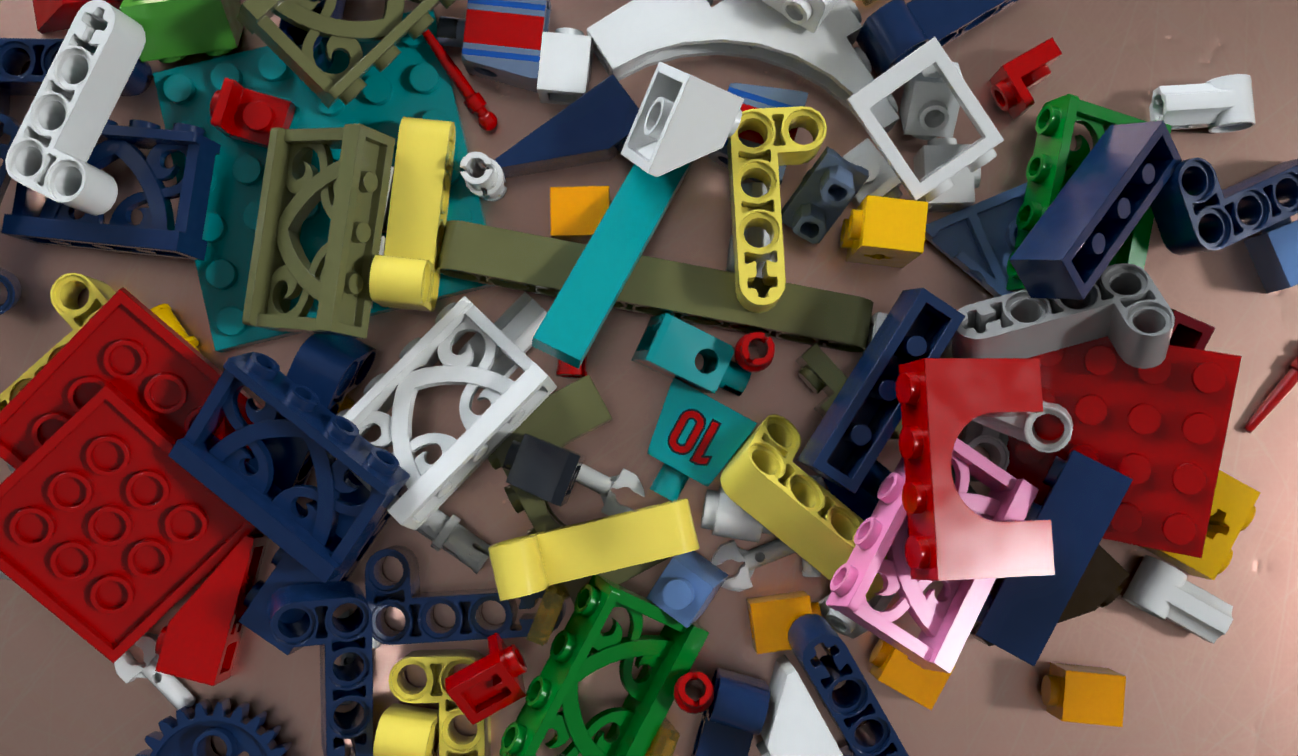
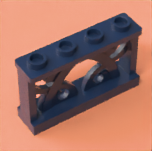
M108 119L87 163L102 170L119 158L122 159L136 176L143 192L135 193L124 199L115 209L109 224H104V214L95 216L85 213L83 217L76 219L74 216L76 209L50 198L46 200V196L17 182L12 215L4 214L1 233L37 244L204 261L207 241L202 240L215 156L220 154L221 145L205 137L204 129L190 124L174 123L173 129L168 130L161 129V126L143 120H130L129 126H118L117 122ZM139 149L151 150L146 157ZM182 152L186 157L183 179L176 185L166 188L163 181L173 179L178 174L180 167L174 165L167 169L165 160L171 153ZM180 197L175 223L170 199ZM148 203L149 208L138 209L142 212L143 219L140 224L134 225L131 221L132 211Z
M250 352L229 357L223 366L225 370L184 438L176 441L168 456L323 583H327L351 568L360 554L358 551L400 488L405 485L410 474L399 466V461L393 454L385 449L375 447L359 434V429L353 422L344 417L336 416L323 406L314 391L306 386L294 383L279 371L280 366L269 356ZM243 386L249 388L265 401V407L260 409L255 405L253 397L247 399L245 408L248 418L254 423L251 425L243 418L238 407V395ZM226 416L236 431L220 440L214 434ZM274 437L304 439L313 461L317 487L313 485H296L283 491L272 482L274 475L273 461L262 439ZM256 457L259 466L258 470L245 461V459ZM349 470L370 485V496L365 503L354 504L341 499V492L350 493L362 486L355 485L349 480ZM298 497H306L317 501V504L313 502L306 503L307 511L296 501ZM339 513L357 517L343 539L335 533Z

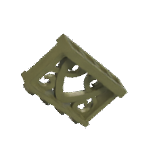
M246 0L241 5L237 20L251 34L255 33L329 109L339 99L345 105H348L367 86L361 78L373 66L381 73L401 53L395 46L407 34L413 40L418 38L434 22L433 17L429 13L440 2L448 9L456 0H410L420 4L404 20H402L405 0H385L383 18L372 21H348L332 18L331 15L337 0H325L320 14L313 12L318 1ZM274 14L293 26L308 32L301 50L270 19ZM318 36L329 38L325 47L326 57L329 62L331 61L332 53L337 50L347 54L349 64L343 72L337 74L326 73L316 65L313 57V46ZM381 40L363 57L359 42Z
M345 124L344 127L271 129L242 317L244 325L273 331L367 339L372 305L369 293L370 270L375 255H379L395 138L362 124ZM331 149H341L340 160L333 162ZM313 150L319 157L320 172L311 164ZM322 201L323 208L331 219L328 242L320 248L312 263H310L300 243L301 229L307 216ZM301 293L298 303L289 311L291 300L297 298ZM314 299L318 300L317 318L306 317Z

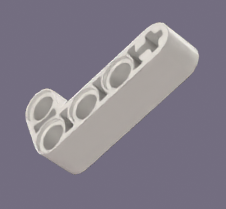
M92 0L80 8L8 150L5 163L6 170L12 179L56 202L87 214L101 215L112 208L118 195V188L114 178L108 173L88 164L87 161L144 49L146 35L142 25L104 0Z

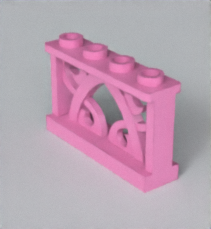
M957 438L952 451L951 464L955 471V487L963 502L973 512L991 521L1025 520L1039 489L1024 479H1016ZM901 457L894 472L889 474L880 485L877 492L879 501L871 517L863 521L854 536V543L856 545L847 563L841 565L833 575L830 582V590L832 592L826 601V605L835 611H839L908 656L907 659L921 668L951 673L996 578L941 581L944 585L937 599L934 595L935 589H929L925 595L923 594L924 589L933 581L911 579V568L905 557V545L908 539V517L902 503L905 466L904 458ZM970 475L991 489L988 496L967 493ZM877 573L882 577L884 583L883 588L875 594L889 596L898 592L900 596L899 600L892 607L884 611L874 610L866 599V594ZM908 611L916 624L921 628V632L918 638H915L892 622Z

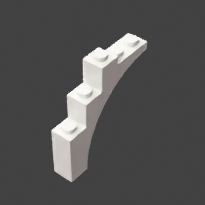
M632 0L587 28V36L592 38L594 54L609 76L613 74L618 81L646 67L657 65L659 61L664 63L682 57L725 55L757 59L791 70L820 86L856 117L845 100L874 80L870 74L872 67L868 57L859 47L853 48L852 46L862 28L861 14L852 0H838L814 33L790 22L782 13L761 0H723L713 7L710 6L713 4V0ZM889 94L870 108L886 133L899 120V116L896 113L898 112V106L892 94Z

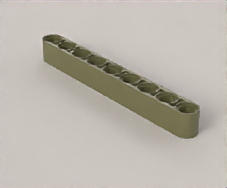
M450 220L445 224L436 271L452 278L557 297L584 251L586 244L466 221ZM641 255L613 308L654 316L668 313L682 321L744 333L763 332L765 333L764 336L808 345L817 344L819 347L847 352H865L874 302L859 296L786 283L783 294L773 308L762 313L750 312L743 308L738 301L735 273ZM755 277L752 285L748 286V288L757 289L758 297L765 298L772 285H764L762 278Z

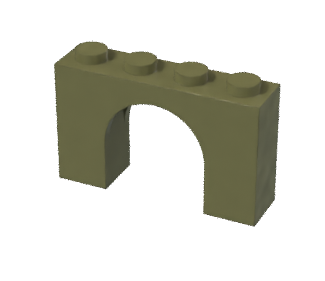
M588 374L549 395L488 457L492 467L495 470L500 467L503 468L506 455L513 440L522 442L525 433L564 447L570 442L612 421L613 418L590 375ZM503 468L505 474L508 477L510 471ZM511 484L504 487L515 511L520 513L525 510L534 528L527 531L528 535L567 526L554 514L548 501ZM668 558L598 575L620 585ZM592 576L554 584V587L563 601L571 598L573 604H575L579 591L589 583Z

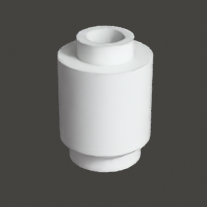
M721 486L718 491L706 490L701 528L712 530V535L757 543H759L762 533L770 535L771 532L733 502L725 494Z

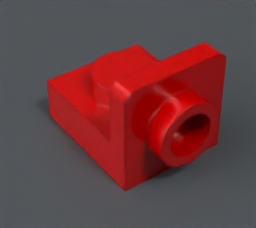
M1053 37L1002 65L989 80L992 84L991 92L996 104L1003 111H1008L1012 119L1023 115L1034 105V99L1028 89L1050 76L1052 72L1049 66L1062 55Z
M225 78L221 90H217L214 93L210 102L211 125L226 137L268 148L271 129H289L296 106L291 101L246 89L236 80Z
M497 632L487 637L490 654L445 678L447 694L472 725L526 696L522 675L527 672L526 662L519 649L514 644L508 647Z

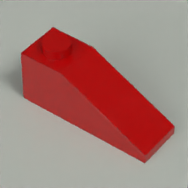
M258 533L244 536L173 616L168 626L163 627L155 645V654L159 655L155 671L215 686L230 678L244 625L238 621L247 610V607L243 605V601L257 582L268 542V537L265 534Z

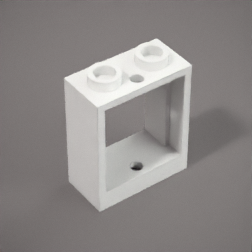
M933 37L845 100L911 198L916 201L925 196L929 202L946 192L954 185L950 177L966 166L970 172L981 168L997 156L993 148L1004 141L936 37ZM933 64L981 138L918 180L870 108Z

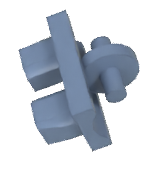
M827 146L813 167L807 171L802 179L803 181L782 208V223L791 227L796 235L812 244L820 243L869 178V171L862 166L848 162Z

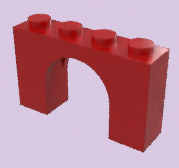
M924 358L899 365V376L896 381V396L901 404L902 415L899 449L904 458L905 466L902 503L907 512L909 534L905 545V557L911 568V579L950 581L1055 575L1051 520L991 521L973 512L963 502L956 490L951 471L952 451L956 439L963 428L977 417H1014L1043 412L1040 358Z

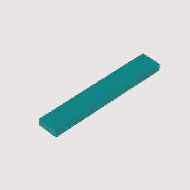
M694 161L659 177L647 174L635 164L633 165L533 336L532 347L579 369Z

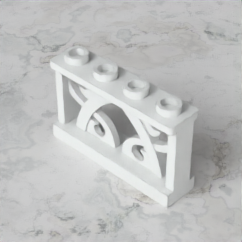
M466 296L462 297L457 303L453 302L444 307L437 315L435 325L422 338H415L409 342L401 351L400 360L387 373H381L374 377L365 387L364 396L351 409H345L336 415L353 422L359 429L361 436L372 426L378 425L381 429V435L378 440L370 443L379 448L393 445L394 452L391 454L398 459L399 466L409 473L410 477L405 483L408 490L400 498L396 495L388 506L387 511L400 525L414 531L557 388L552 379ZM466 332H476L484 337L485 354L478 367L471 366L474 361V350L469 342L465 353L455 355L452 351V346ZM499 348L524 371L516 381L490 371L495 363ZM439 359L440 362L443 364L440 366H433ZM441 385H466L459 405L460 418L466 431L458 439L442 433H427L412 439V416L417 392ZM479 388L484 390L480 393L477 400L487 399L491 403V406L482 415L473 414L471 408L472 401ZM391 407L392 416L386 413ZM435 444L441 447L442 456L434 464L427 462L426 458L429 453L427 451L422 452L417 457L415 455L416 451L429 445ZM352 472L371 492L370 485L367 484L364 480H362L359 476H357L354 472Z

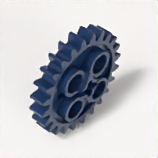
M224 698L217 702L214 710L209 699H204L196 704L195 712L191 707L185 706L176 711L177 719L168 716L158 723L161 732L154 731L144 738L151 749H145L135 756H220L211 747L210 740L212 735L224 740L227 746L226 756H238L244 751L249 756H282L292 747V743L276 744L274 739L282 727L277 725L269 730L263 728L262 726L267 716L265 711L253 719L248 718V702H244L234 712H231L229 698Z

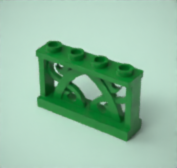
M1072 94L1046 102L1039 112L1035 123L1037 137L1033 156L1026 168L1028 182L1024 202L1017 213L1016 224L1018 232L1014 251L1009 259L1090 152L1087 140L1080 134L1074 136L1076 139L1075 150H1070L1075 122L1087 128L1094 147L1110 125L1147 121L1080 100L1078 96ZM1165 124L1169 133H1171L1172 126ZM1150 206L1108 266L1128 263L1144 269L1154 221V215ZM1008 259L1007 274L1009 277L1006 289L1011 292L1026 289Z
M598 574L593 575L589 583L579 591L574 604L575 610L566 627L555 636L550 648V657L541 674L530 683L526 692V702L516 721L506 728L501 740L499 755L536 756V752L547 731L554 729V737L545 743L548 748L560 747L569 738L572 741L557 756H578L579 753L582 756H645L674 701V686L681 676L689 673L709 632L696 622L686 628L647 598ZM614 607H623L629 614L630 627L627 637H622V628L613 618L611 629L608 632L600 633ZM643 615L665 624L660 635H641ZM634 657H637L635 660V667L639 669V667L643 665L636 679H633L632 677V666ZM620 661V680L628 692L622 707L603 710L592 717L585 725L579 707L578 682L596 670ZM612 722L613 724L604 739L605 732L601 728Z

